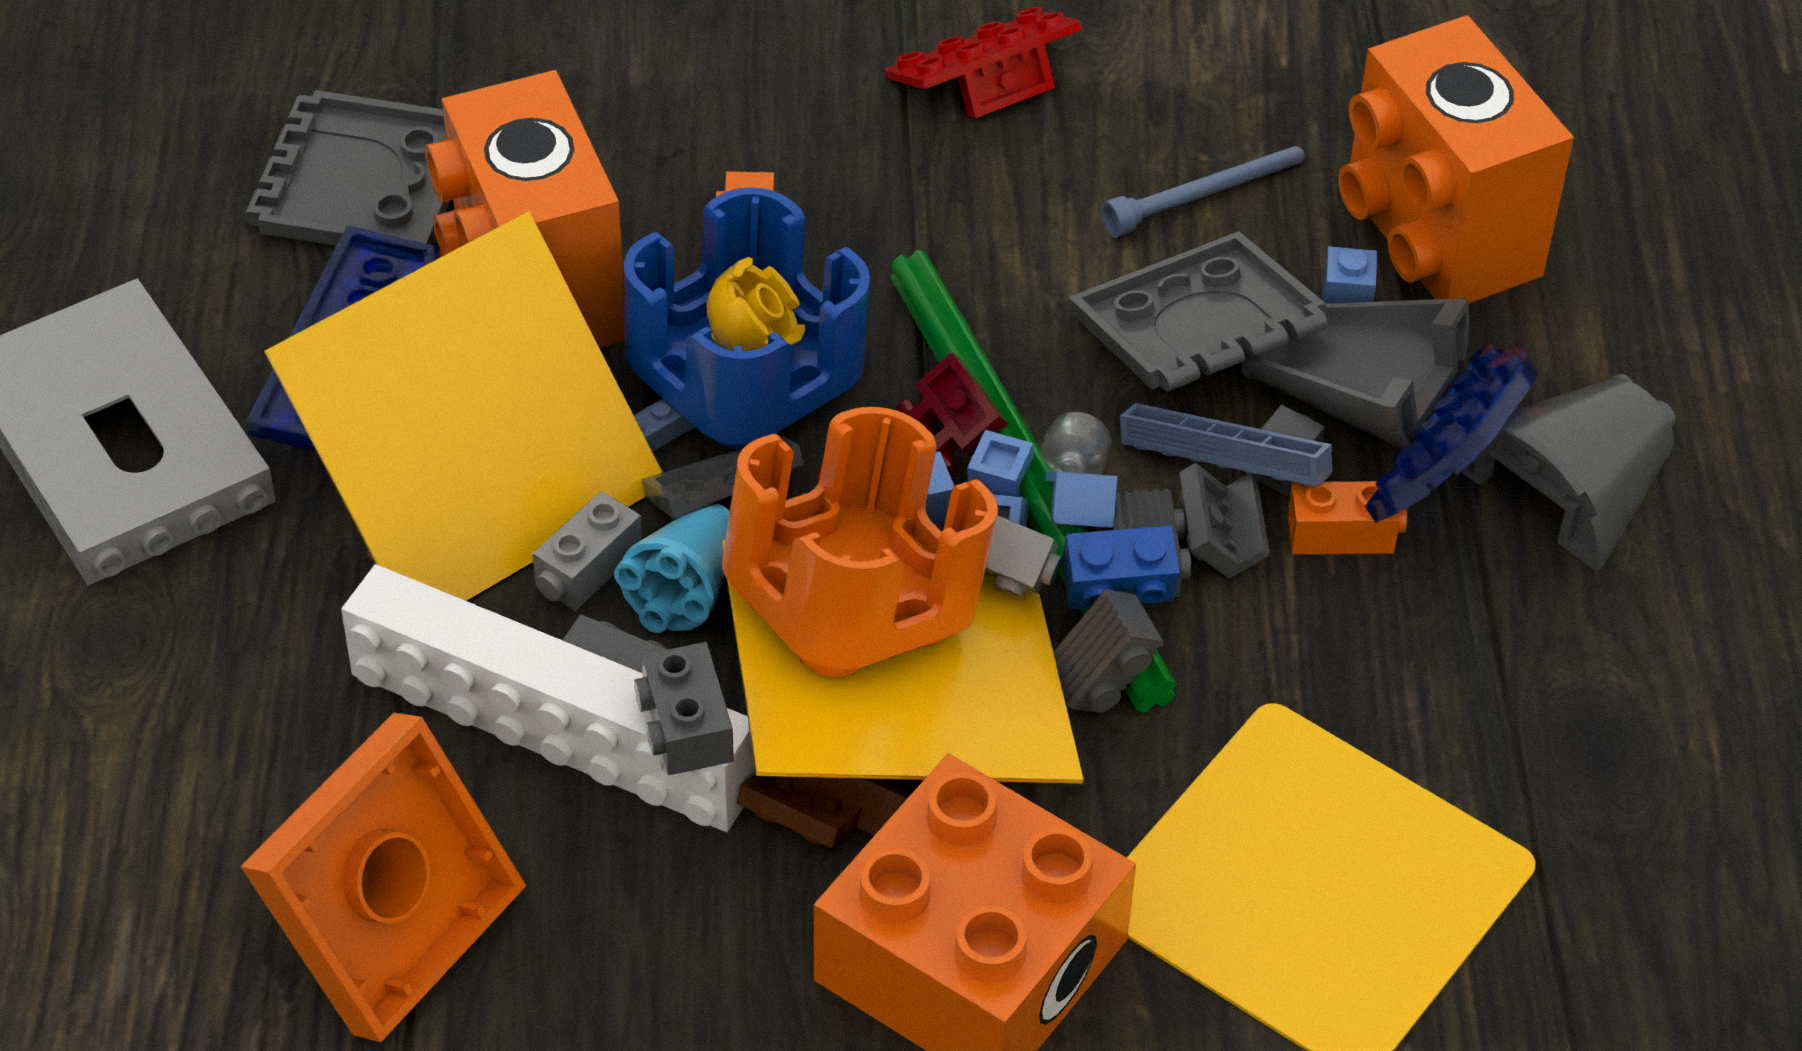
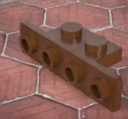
M755 773L741 785L737 804L754 811L762 820L779 823L801 833L811 843L833 848L855 828L875 836L911 794L879 779L756 776Z

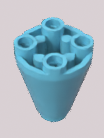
M712 503L679 517L632 545L614 570L615 580L620 585L626 601L639 615L641 624L649 631L662 633L666 629L671 631L692 630L705 623L716 607L725 576L722 570V541L726 538L730 511L724 506Z

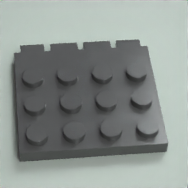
M318 90L314 91L313 96H297L287 116L286 124L283 126L272 150V156L267 161L257 184V189L254 191L244 213V220L250 225L259 226L260 234L427 260L436 239L433 216L445 213L450 201L441 203L438 200L430 179L425 156L426 144L446 140L443 109Z
M1240 231L1068 297L1071 314L1152 390L1161 386L1167 392L1200 379V370L1208 376L1245 360L1244 353L1250 358H1254L1288 344V336L1296 341L1328 328L1326 303Z

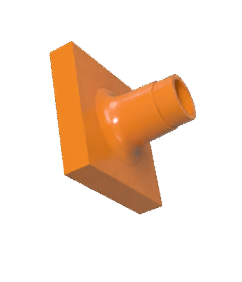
M393 713L240 866L352 1035L377 1042H382L526 887L520 874L424 719L419 716Z

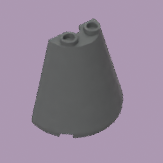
M1433 299L1327 303L1328 328L1296 341L1288 336V344L1254 358H1250L1246 353L1244 354L1245 360L1242 362V373L1245 378L1255 379L1404 451L1422 453L1430 449L1440 438L1457 401L1460 385L1455 384L1454 377L1459 371L1458 361L1466 362L1469 332L1468 300Z
M1617 374L1611 379L1467 425L1449 439L1443 449L1441 458L1478 485H1481L1493 475L1495 461L1497 460L1565 509L1557 543L1597 572L1605 565L1673 450L1674 435L1672 426L1676 423V416L1667 403L1656 401L1652 395L1635 384L1627 375Z

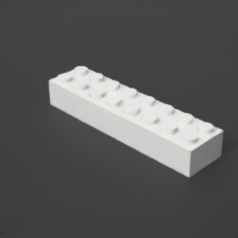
M377 564L373 566L341 608L352 675L368 686L382 687L401 695L415 706H427L444 713L460 725H472L494 734L499 740L508 745L525 747L543 755L544 758L553 764L567 765L589 774L594 780L603 785H615L632 792L648 804L655 806L663 805L682 813L691 821L701 826L710 825L728 833L744 808L737 804L740 787L756 773L748 716L727 708L733 728L734 762L668 776L662 754L653 756L650 749L646 723L652 722L650 710L640 712L636 699L634 679L643 678V673Z

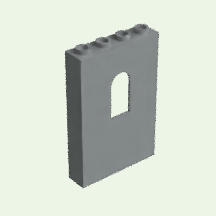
M138 278L0 335V449L87 586L106 577L114 576L126 568L153 556L161 555L173 547L200 535L208 534L220 526L247 514L255 513L263 507L276 502L269 466ZM130 398L163 447L164 453L161 461L155 467L139 473H130L115 466L84 417Z

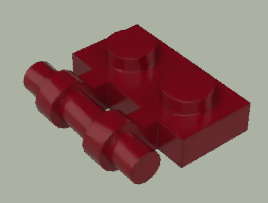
M953 352L947 355L915 384L924 397L918 404L914 405L911 400H904L895 409L916 419L932 433L936 441V452L940 451L951 478L956 476L959 471V467L953 460L954 451L958 447L972 457L985 430L999 433L1009 424L962 359ZM939 418L945 427L935 435L932 430L933 422Z

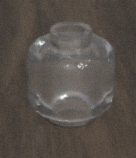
M1079 411L1064 413L1058 416L1049 426L1042 444L1041 457L1053 471L1101 475L1111 447L1109 430L1102 421L1091 414Z

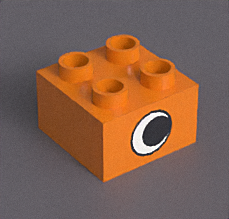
M1468 15L1368 48L1361 93L1354 95L1349 103V117L1354 131L1351 159L1349 164L1340 168L1338 174L1340 194L1350 214L1358 220L1370 218L1388 240L1390 258L1398 274L1409 283L1420 280L1434 299H1467L1469 304L1544 276L1573 145V135Z
M552 70L442 98L446 140L425 145L427 167L436 196L441 203L453 200L454 210L433 216L434 230L441 257L517 216L530 211L598 347L602 348L624 342V275L619 200L557 71Z
M947 753L814 903V981L926 1051H1038L1127 941L1136 863Z

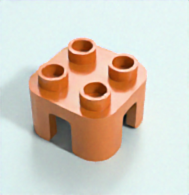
M861 407L837 414L829 424L818 485L811 492L786 500L794 452L779 435L771 434L750 442L742 449L738 456L722 557L723 573L729 583L788 647L800 656L803 664L813 672L823 676H849L857 672L861 667L921 646L938 644L947 637L966 629L976 615L998 513L996 499L990 490L978 479L954 486L951 490L944 530L941 532L928 518L925 508L936 454L935 438L919 421L896 410L881 407Z

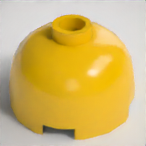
M747 257L729 267L715 280L706 300L711 336L720 347L734 351V345L742 346V351L760 349L768 345L769 335L773 332H776L791 346L801 341L805 332V325H797V319L793 311L800 306V303L789 284L774 268L768 266L761 270L752 265L753 258Z

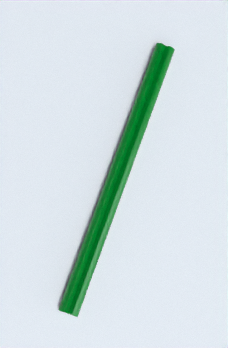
M916 250L909 258L902 254L899 255L890 265L894 271L890 278L937 361L940 363L951 352L962 359L1009 423L999 434L1033 443L1034 456L1020 484V497L1029 500L1027 519L1034 531L1055 539L1059 546L1056 554L1063 558L1066 534L1088 532L1087 528L1081 525L1056 524L1051 521L1054 482L1045 481L1046 471H1053L928 255L921 250ZM1061 562L1058 573L1065 584L1063 567ZM1082 608L1079 610L1081 614L1084 615L1089 608ZM1159 652L1151 655L1152 661L1146 670L1132 677L1133 682L1126 684L1127 689L1125 691L1139 712H1147L1155 704L1164 707L1176 696L1172 688L1177 683Z

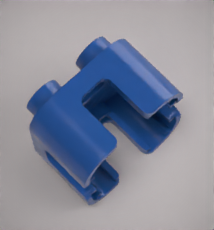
M764 188L734 189L717 196L707 203L703 210L702 262L696 272L674 284L675 248L658 232H653L637 241L629 249L624 260V356L629 368L700 432L712 438L720 445L734 449H742L758 438L776 434L849 390L860 379L864 369L870 286L869 270L865 262L848 247H843L825 258L823 293L807 280L803 272L805 217L802 210L784 195ZM747 257L753 258L752 265L761 270L768 266L774 268L789 284L800 303V306L793 311L797 319V325H805V332L801 341L791 346L776 332H773L769 335L768 345L760 349L742 351V346L734 345V351L720 347L711 336L706 300L715 280L729 267Z

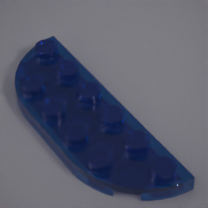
M1491 344L1481 348L1468 359L1471 365L1451 382L1450 385L1453 389L1450 393L1433 406L1432 409L1435 413L1430 420L1424 422L1414 431L1415 440L1396 455L1395 460L1397 464L1376 482L1375 485L1378 489L1365 505L1375 523L1399 513L1431 494L1429 490L1444 482L1453 471L1455 474H1459L1489 446L1537 377V367L1525 349L1521 347H1507L1497 350Z

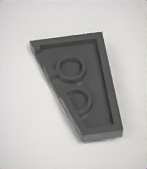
M781 436L780 438L794 452L791 470L803 465L799 445L787 437ZM742 449L642 479L646 498L671 518L676 519L731 496L737 460Z

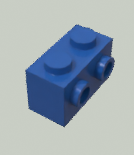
M1172 525L1066 534L1062 567L1068 609L1090 608L1105 589L1136 594L1141 603L1173 601L1179 577V566Z

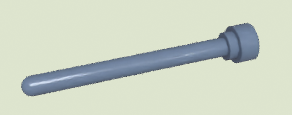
M1293 146L1139 200H1135L1132 197L1118 196L1101 204V218L1107 232L1112 237L1117 238L1134 232L1136 226L1142 223V218L1298 165L1304 160L1305 154L1300 147Z

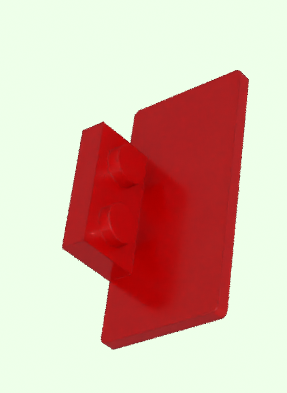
M1041 7L1028 8L1016 13V20L1005 24L1002 22H992L979 26L976 29L977 34L963 39V37L957 36L941 40L936 44L937 49L923 54L922 51H915L901 55L896 59V65L884 69L886 79L920 89H927L958 77L967 116L977 118L1055 88L1045 44L1081 31V21L1065 17L1062 12L1048 13L1043 12Z

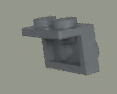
M1197 463L1179 472L1183 493L1180 497V502L1186 513L1189 532L1186 536V541L1191 553L1199 561H1206L1229 579L1269 556L1270 550L1258 481L1255 477L1247 474L1225 486Z

